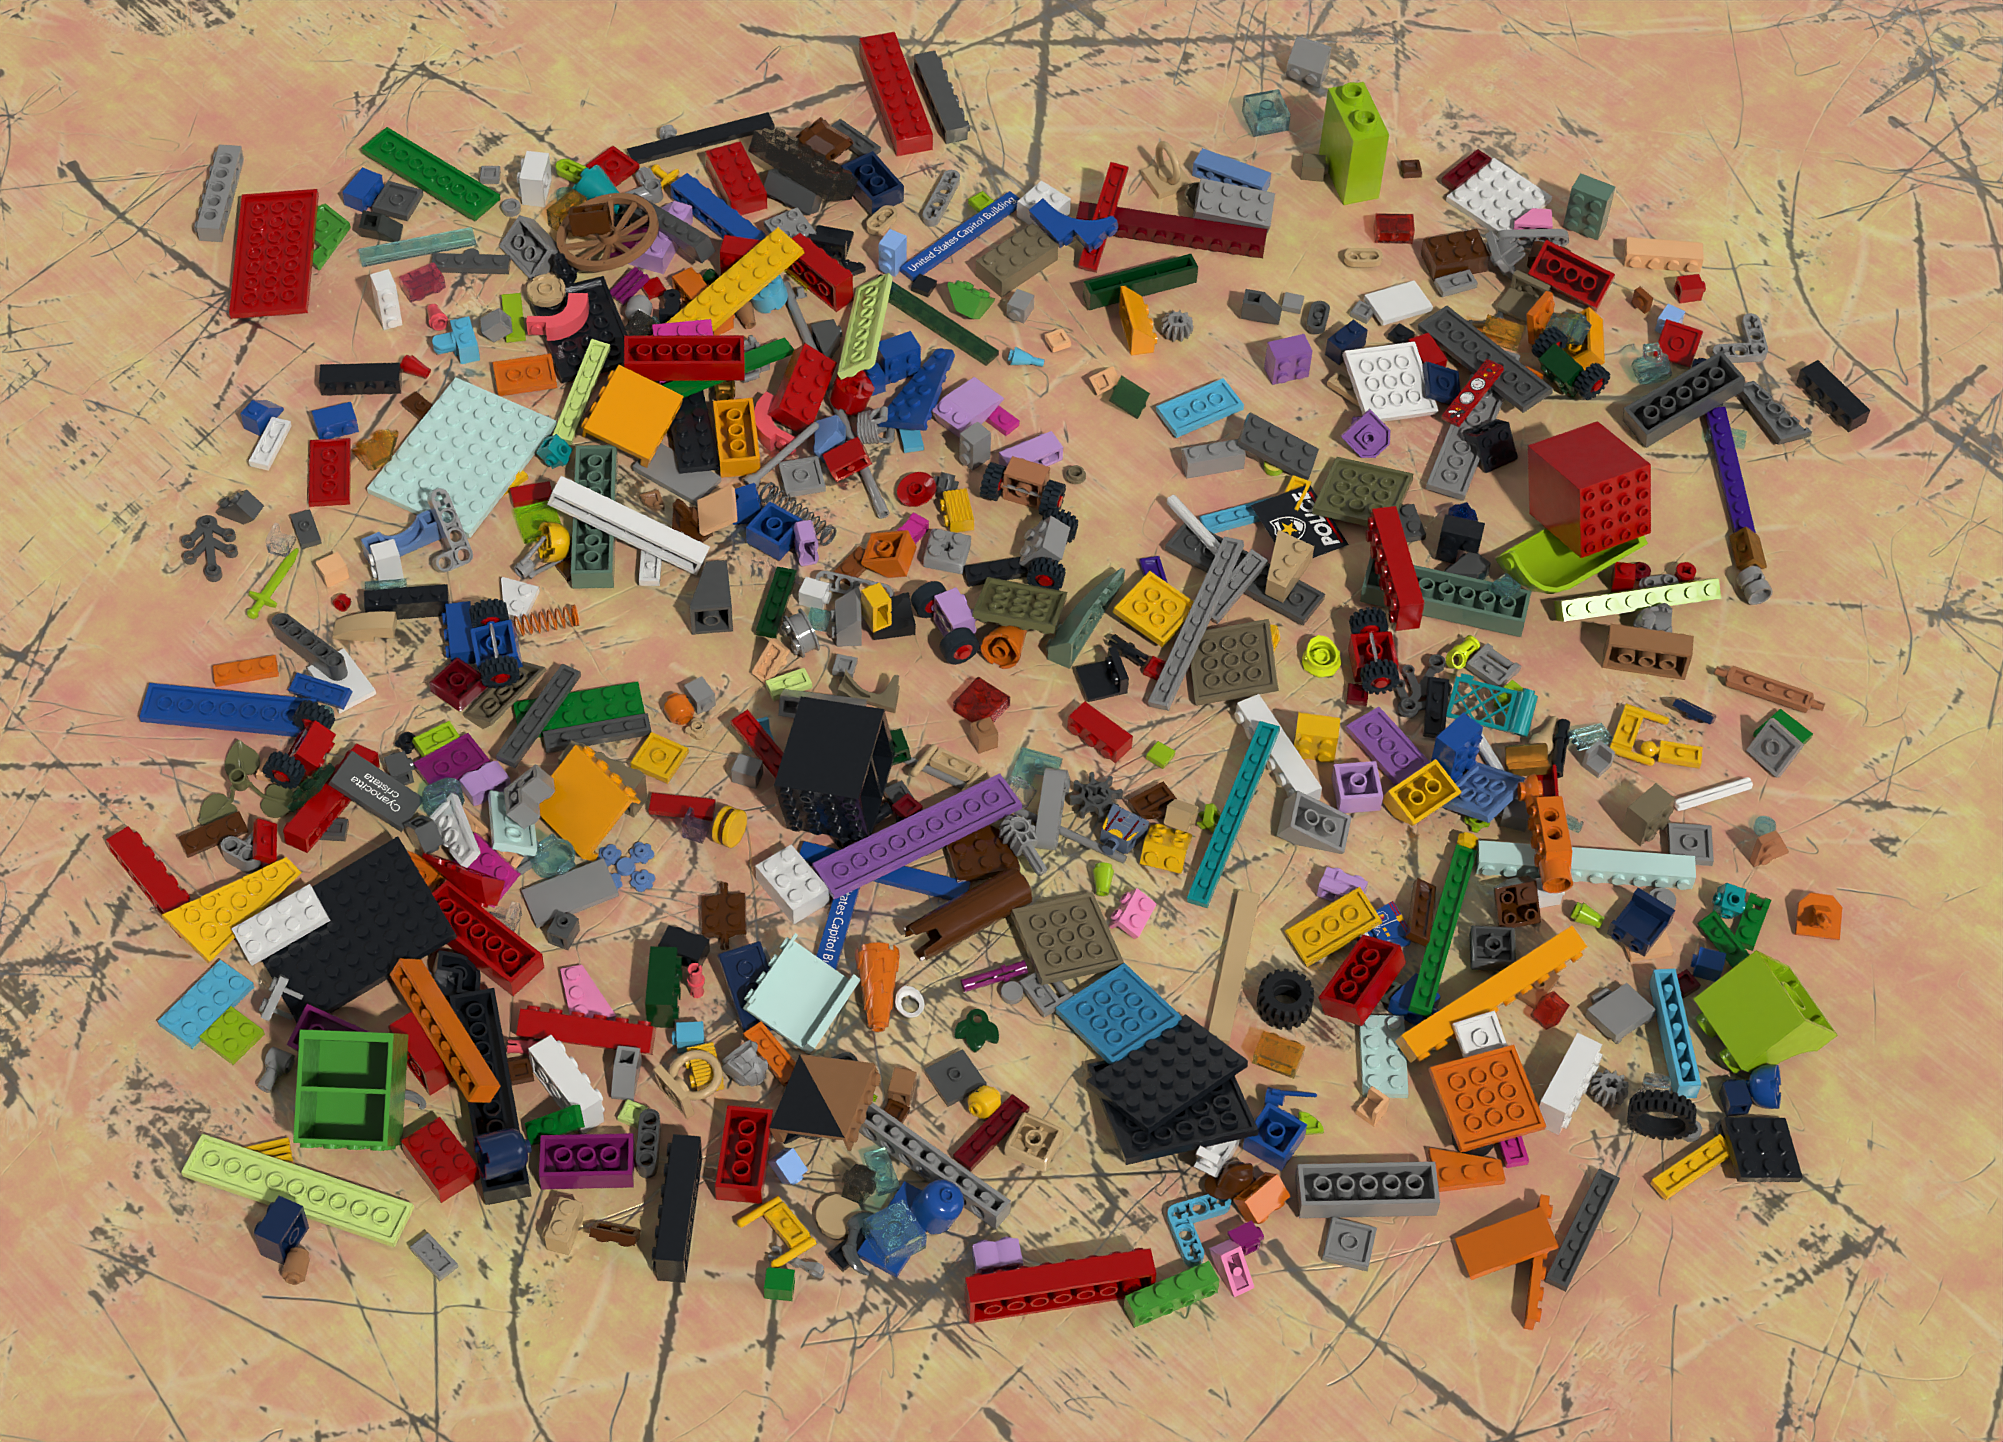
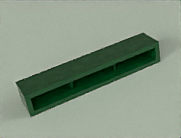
M1187 254L1086 280L1083 284V299L1089 310L1119 303L1121 286H1126L1143 297L1197 283L1198 265L1192 254Z

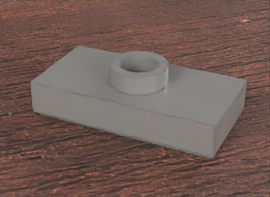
M429 1233L410 1246L412 1253L439 1281L458 1268V1263Z

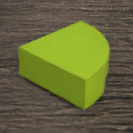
M1298 1112L1299 1120L1307 1124L1305 1135L1324 1133L1322 1124L1314 1116L1307 1112Z

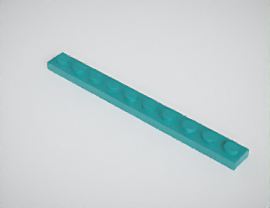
M1259 721L1187 896L1188 903L1208 908L1280 732V726Z

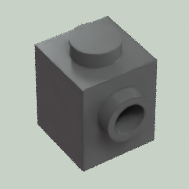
M405 751L392 753L384 757L388 775L404 785L414 783L412 770H415L412 758L407 759Z
M558 911L547 930L548 943L569 950L580 931L579 918L571 913Z

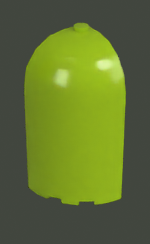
M1545 528L1501 553L1495 559L1502 570L1522 588L1533 592L1554 594L1571 589L1647 545L1648 542L1645 536H1641L1580 558Z

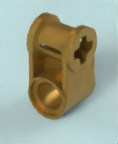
M735 380L715 385L716 401L734 399Z

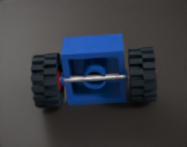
M489 598L488 601L480 600L481 603L476 602L474 603L475 605H471L469 613L473 627L470 631L475 659L481 673L482 684L484 686L488 685V688L493 686L494 688H498V686L504 688L505 685L511 686L512 683H516L520 679L519 668L523 667L516 629L512 620H509L506 602L503 600L498 601L496 598L494 600Z

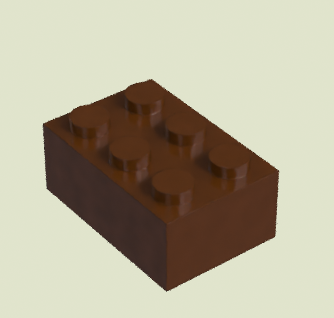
M1478 229L1423 239L1421 256L1433 282L1436 278L1469 269L1472 274L1487 272L1490 254Z

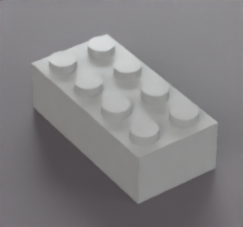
M1201 178L1196 192L1193 218L1268 229V233L1271 226L1275 193Z

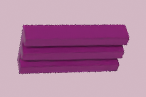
M635 266L610 290L612 298L624 306L650 280L649 276L644 274L643 271H639Z

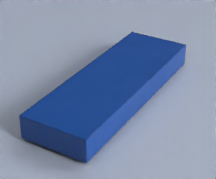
M298 672L288 689L291 694L303 698L316 699L317 702L342 710L345 709L353 692L350 688Z

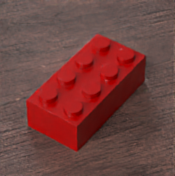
M741 141L705 151L706 168L721 198L728 206L737 210L741 216L767 209V192Z
M801 233L791 238L803 248L804 254L784 271L835 312L854 300L853 275L851 271L842 267L836 259L831 258L822 248L817 247L810 238L805 237Z
M1548 240L1543 244L1528 273L1529 276L1550 285V289L1586 307H1590L1596 312L1615 278L1614 273Z
M806 343L795 349L768 415L801 434L814 422L837 362Z
M1362 935L1318 997L1324 1014L1363 1026L1406 964L1401 946Z
M727 1105L715 1184L716 1200L762 1204L772 1138L769 1128L773 1120V1109Z

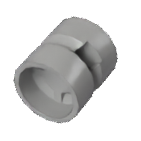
M1758 566L1744 569L1736 578L1738 585L1744 591V595L1751 605L1765 602L1773 593L1771 586L1765 580V576Z

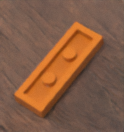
M276 655L212 666L216 687L279 677Z
M760 1021L744 1032L743 1038L746 1041L751 1040L758 1044L757 1055L767 1060L768 1068L781 1084L786 1086L796 1062L763 1022Z

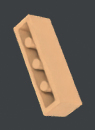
M1627 237L1624 246V267L1700 272L1704 260L1703 243Z

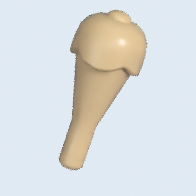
M1552 716L1547 726L1531 737L1529 744L1546 743L1549 755L1553 749V733L1557 720H1559L1558 717Z

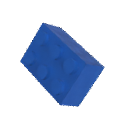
M1463 712L1436 737L1431 762L1436 759L1454 783L1477 763L1475 759L1480 750L1478 748L1479 743L1483 738L1481 736L1483 726Z

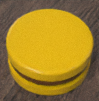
M730 805L724 806L717 814L713 824V841L728 848L735 847L742 839L746 829V812L741 809H735Z

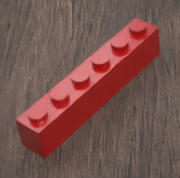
M357 743L351 750H348L343 760L335 765L332 773L321 782L316 792L310 795L305 805L298 809L294 818L286 823L283 829L285 844L308 853L327 831L328 827L333 824V821L338 818L352 801L328 785L351 751L379 768L378 752Z
M127 826L106 839L111 854L161 915L190 902V896L184 888L180 890L176 878L172 874H167L164 863L154 858L153 850L149 845L145 847L144 841L137 831L133 832Z
M527 1005V1009L520 1008L516 1036L543 1040L552 1035L556 1041L560 1040L562 1043L617 1050L618 1046L640 1048L641 1054H653L656 1028L651 1026V1022L638 1020L637 1024L629 1023V1019L616 1017L615 1021L607 1020V1016L594 1014L593 1018L584 1017L585 1013L571 1011V1015L562 1014L563 1010L549 1008V1012L540 1011L541 1007Z

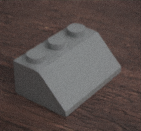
M521 215L518 216L499 245L507 255H510V258L530 280L536 276L551 272L555 265V254H560L557 243L534 219Z

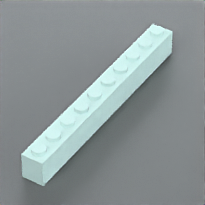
M1479 840L1476 850V874L1541 878L1539 868L1535 867L1534 864L1536 852L1535 849H1532L1531 844ZM1572 847L1571 873L1573 882L1583 881L1595 884L1611 883L1614 885L1625 884L1637 887L1652 886L1686 890L1692 889L1696 880L1695 856Z

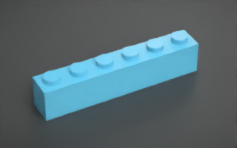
M1676 969L1653 970L1649 986L1654 1008L1656 1009L1655 1014L1672 1091L1678 1093V1096H1686V1099L1697 1098L1701 1087V1080Z

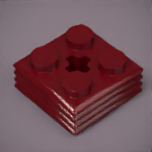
M458 657L429 682L430 691L458 711H462L488 687V685L484 686L482 684L481 673Z

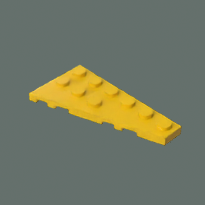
M285 857L235 882L205 894L194 901L164 913L161 917L209 963L236 937L232 928L263 911L302 872Z

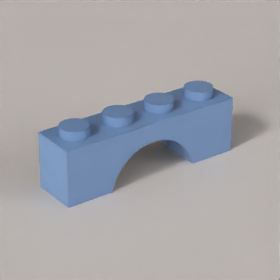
M430 509L418 514L413 524L404 532L393 536H386L381 532H377L361 539L363 554L370 564L368 554H371L370 545L394 539L401 557L442 539V535Z

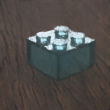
M1279 89L1244 95L1242 113L1253 137L1289 131L1291 114Z
M904 1199L863 1219L862 1233L885 1269L926 1248L927 1235Z

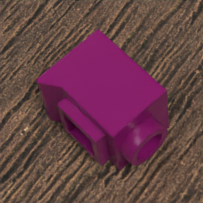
M1252 1220L1227 1233L1230 1240L1241 1246L1244 1256L1259 1250L1261 1240L1264 1239L1262 1230L1256 1227Z

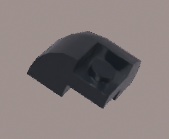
M439 950L434 963L432 977L446 1000L450 1001L449 996L480 990V970L468 960V956Z

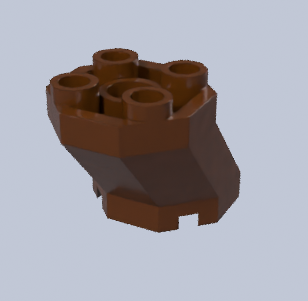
M822 117L793 138V144L796 148L817 160L822 167L828 165L855 144L849 136L830 126L826 119L823 120Z

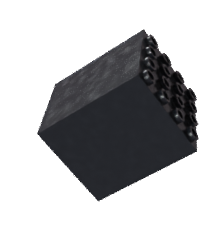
M801 696L774 783L788 829L795 832L807 831L814 835H831L834 838H850L857 842L872 835L895 756L885 709Z

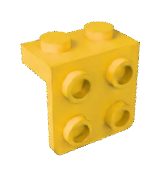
M1163 824L1151 825L1144 840L1140 864L1182 874L1192 834L1178 829L1167 828Z

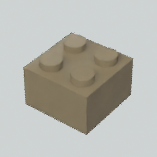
M1655 783L1628 806L1621 832L1639 846L1646 841L1650 842L1655 837L1657 831L1660 829L1664 830L1668 823H1670L1669 817L1674 811L1675 798Z

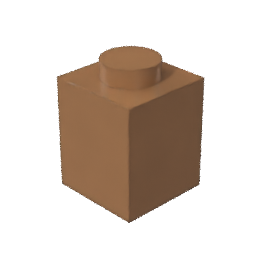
M991 717L971 723L970 739L978 754L998 747V731Z
M895 1067L888 1088V1100L891 1098L910 1106L917 1082V1072L909 1068Z

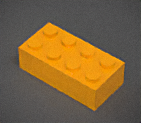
M753 398L713 401L721 478L747 476L748 474L756 473L761 468Z

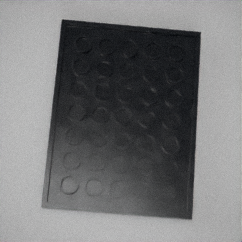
M397 836L314 885L312 888L331 921L262 961L272 979L274 977L279 978L280 974L288 977L289 981L286 987L303 995L302 1000L285 992L281 995L294 1016L296 1023H298L307 1004L330 1014L391 978L390 973L400 958L422 959L456 939L457 935L400 838Z

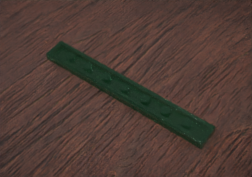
M892 281L888 299L890 304L985 366L999 355V350Z

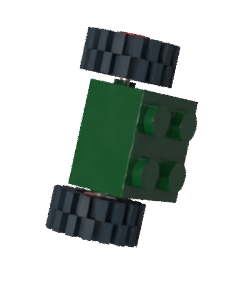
M1555 326L1544 330L1543 334L1539 335V339L1535 340L1536 344H1533L1531 351L1538 358L1541 364L1540 369L1545 373L1546 379L1551 383L1555 381L1558 389L1565 395L1569 393L1574 397L1579 393L1586 400L1594 399L1596 394L1599 395L1600 391L1605 389V385L1608 384L1610 379V373L1599 363H1592L1584 371L1583 367L1563 350L1568 342V337Z

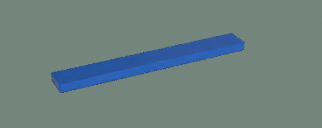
M804 841L799 854L809 866H812V863L839 850ZM907 866L898 868L873 881L946 900H952L970 889V882L957 883L955 878Z

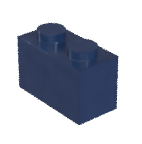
M1353 319L1327 339L1325 355L1336 364L1341 365L1344 362L1342 356L1344 351L1361 349L1365 346L1368 330Z

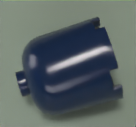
M514 1128L483 1133L473 1137L474 1152L480 1153L481 1162H478L477 1165L483 1180H491L522 1170L527 1165L528 1153L532 1152L529 1139H524L523 1135Z

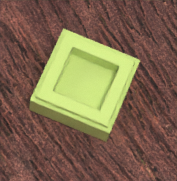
M627 1099L617 1119L621 1123L638 1129L640 1114L648 1109V1107Z

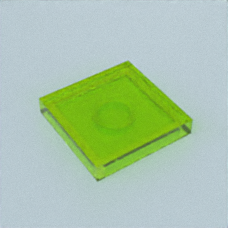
M549 500L513 509L524 544L537 541V537H541L542 531H538L541 523L556 522L561 524L556 508L547 505Z

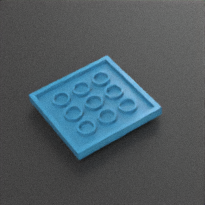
M1125 963L1056 1007V1014L1109 1065L1129 1055L1131 1051L1146 1044V1041L1162 1035V1031L1167 1028H1173L1178 1024V1021L1182 1020V1016Z

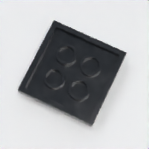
M1724 1117L1721 1120L1737 1182H1800L1803 1176L1786 1118Z

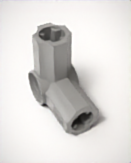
M645 166L639 168L635 176L641 187L625 193H636L654 204L659 203L663 199L660 180L654 176L650 168Z

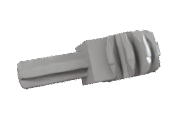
M1016 813L1013 816L1008 815L999 826V838L1003 839V844L1010 845V849H1012L1016 857L1024 855L1038 876L1043 875L1047 872V867L1035 850L1038 838L1035 835L1036 826L1031 825V820H1026L1024 815L1022 817H1019Z

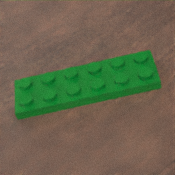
M639 682L569 693L537 738L543 737V731L645 714ZM537 698L517 701L513 704L517 726Z

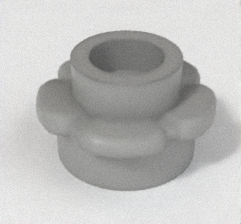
M665 125L659 130L661 140L674 137L677 134V130L672 125Z

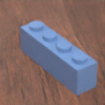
M1203 148L1193 163L1192 176L1199 179L1203 178L1267 191L1270 186V172Z

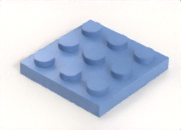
M1477 762L1455 783L1462 793L1442 807L1489 823L1518 795V782H1523L1525 777Z

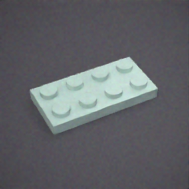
M490 790L488 804L492 849L501 852L535 856L537 852L535 824L528 826L526 829L519 826L506 815L504 793Z
M1370 1015L1363 1026H1359L1362 1097H1367L1368 1090L1373 1086L1389 1098H1408L1407 1060L1395 1042L1405 1033L1404 1016Z

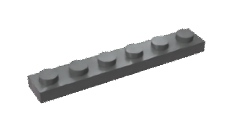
M565 664L559 667L497 753V761L513 768L517 767L580 679L581 671Z
M1600 1168L1598 1169L1546 1276V1283L1565 1292L1567 1291L1619 1183V1177Z

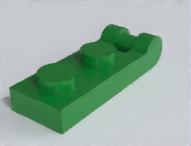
M1752 892L1735 933L1736 938L1744 948L1751 951L1754 949L1771 903V899L1766 897L1765 899L1759 898L1757 894ZM1753 904H1754V905H1757V906H1759V907H1762V908H1761V911L1758 910V909L1752 908V907H1753Z

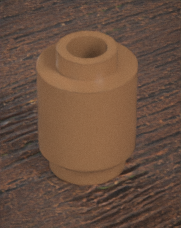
M291 1248L290 1252L287 1253L282 1277L287 1283L297 1285L305 1281L310 1261L307 1250Z

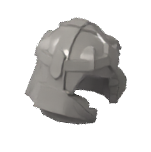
M1667 603L1644 608L1634 619L1633 625L1637 628L1642 627L1644 629L1662 630L1672 633V608Z
M751 1040L742 1044L721 1061L723 1065L722 1071L731 1076L739 1086L749 1085L751 1087L758 1086L764 1081L768 1062L762 1056H757L758 1044Z

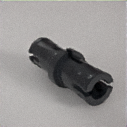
M1116 634L1111 637L1117 644L1109 640L1108 645L1110 647L1116 646L1123 657L1130 658L1139 666L1146 664L1140 657L1148 661L1149 656L1135 648L1133 643L1126 642Z

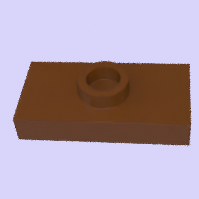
M417 391L401 402L402 407L419 421L423 419L433 406Z

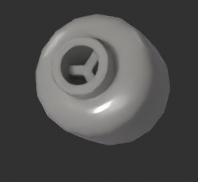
M644 295L633 296L627 303L625 316L633 324L646 323L652 312V303Z

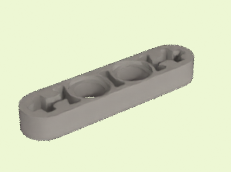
M947 170L943 174L922 214V221L926 226L934 227L940 222L960 184V173L958 171ZM941 190H948L949 193L943 194V193H941L940 191H941ZM936 202H939V203H942L943 205L937 207V206H934L933 204L936 203Z
M1565 229L1500 230L1495 234L1500 240L1513 236L1516 239L1514 242L1518 244L1517 247L1522 246L1523 248H1532L1534 241L1545 242L1548 240L1562 247L1569 243V235ZM1521 237H1527L1525 240H1518ZM1540 237H1546L1543 240H1537Z
M821 571L815 578L820 581V578L827 574L828 579L835 580V576H838L835 588H833V583H829V590L847 594L854 588H859L862 583H867L868 585L879 583L831 571ZM844 578L850 581V588L848 590L840 588V581ZM881 583L883 588H887V592L890 593L889 597H893L894 589L888 584Z

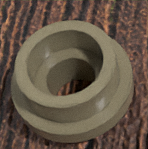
M1071 466L1066 472V479L1072 484H1081L1086 479V472L1081 466Z

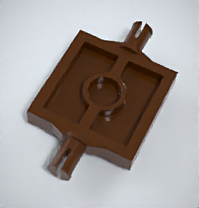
M721 882L719 883L720 894L701 896L702 935L706 938H719L720 949L725 950L726 948L728 950L729 938L735 935L747 934L745 893H728V883L724 882L723 886Z

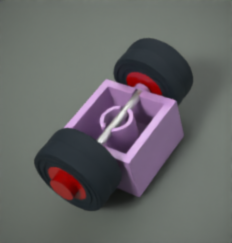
M939 581L925 583L916 589L912 594L911 604L920 617H934V622L944 637L940 642L939 648L946 661L957 665L971 659L979 649V641L975 637V621L977 619L972 617L973 609L968 607L964 594H960L957 587L947 591Z

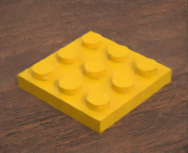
M1149 571L1114 607L1113 613L1163 647L1184 625L1194 601Z

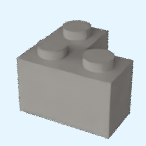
M535 764L504 789L506 815L523 829L535 824L540 818L539 804L545 799L550 798L555 792L554 779Z

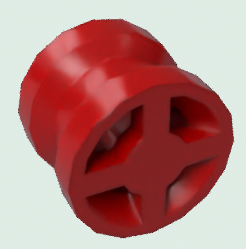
M1689 562L1679 563L1674 576L1679 582L1692 581L1697 572L1696 567Z

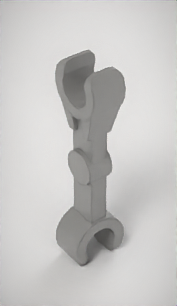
M773 1246L772 1251L779 1253V1255L774 1257L768 1254V1259L771 1262L783 1254L782 1249L779 1246ZM798 1257L787 1262L795 1268L804 1269L807 1273L818 1279L822 1278L824 1274V1266L818 1262H804Z

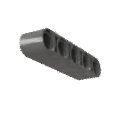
M279 613L272 618L273 628L278 640L330 679L340 681L347 677L348 670L344 656L290 615Z

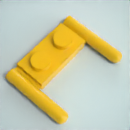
M1626 703L1610 748L1615 752V755L1653 766V758L1632 752V748L1643 718L1664 725L1669 723V718Z
M779 1196L774 1197L744 1215L736 1222L738 1227L743 1228L759 1217L765 1216L766 1221L790 1248L789 1251L771 1261L772 1268L781 1267L817 1245L816 1240L810 1236L808 1230L788 1206L782 1202Z

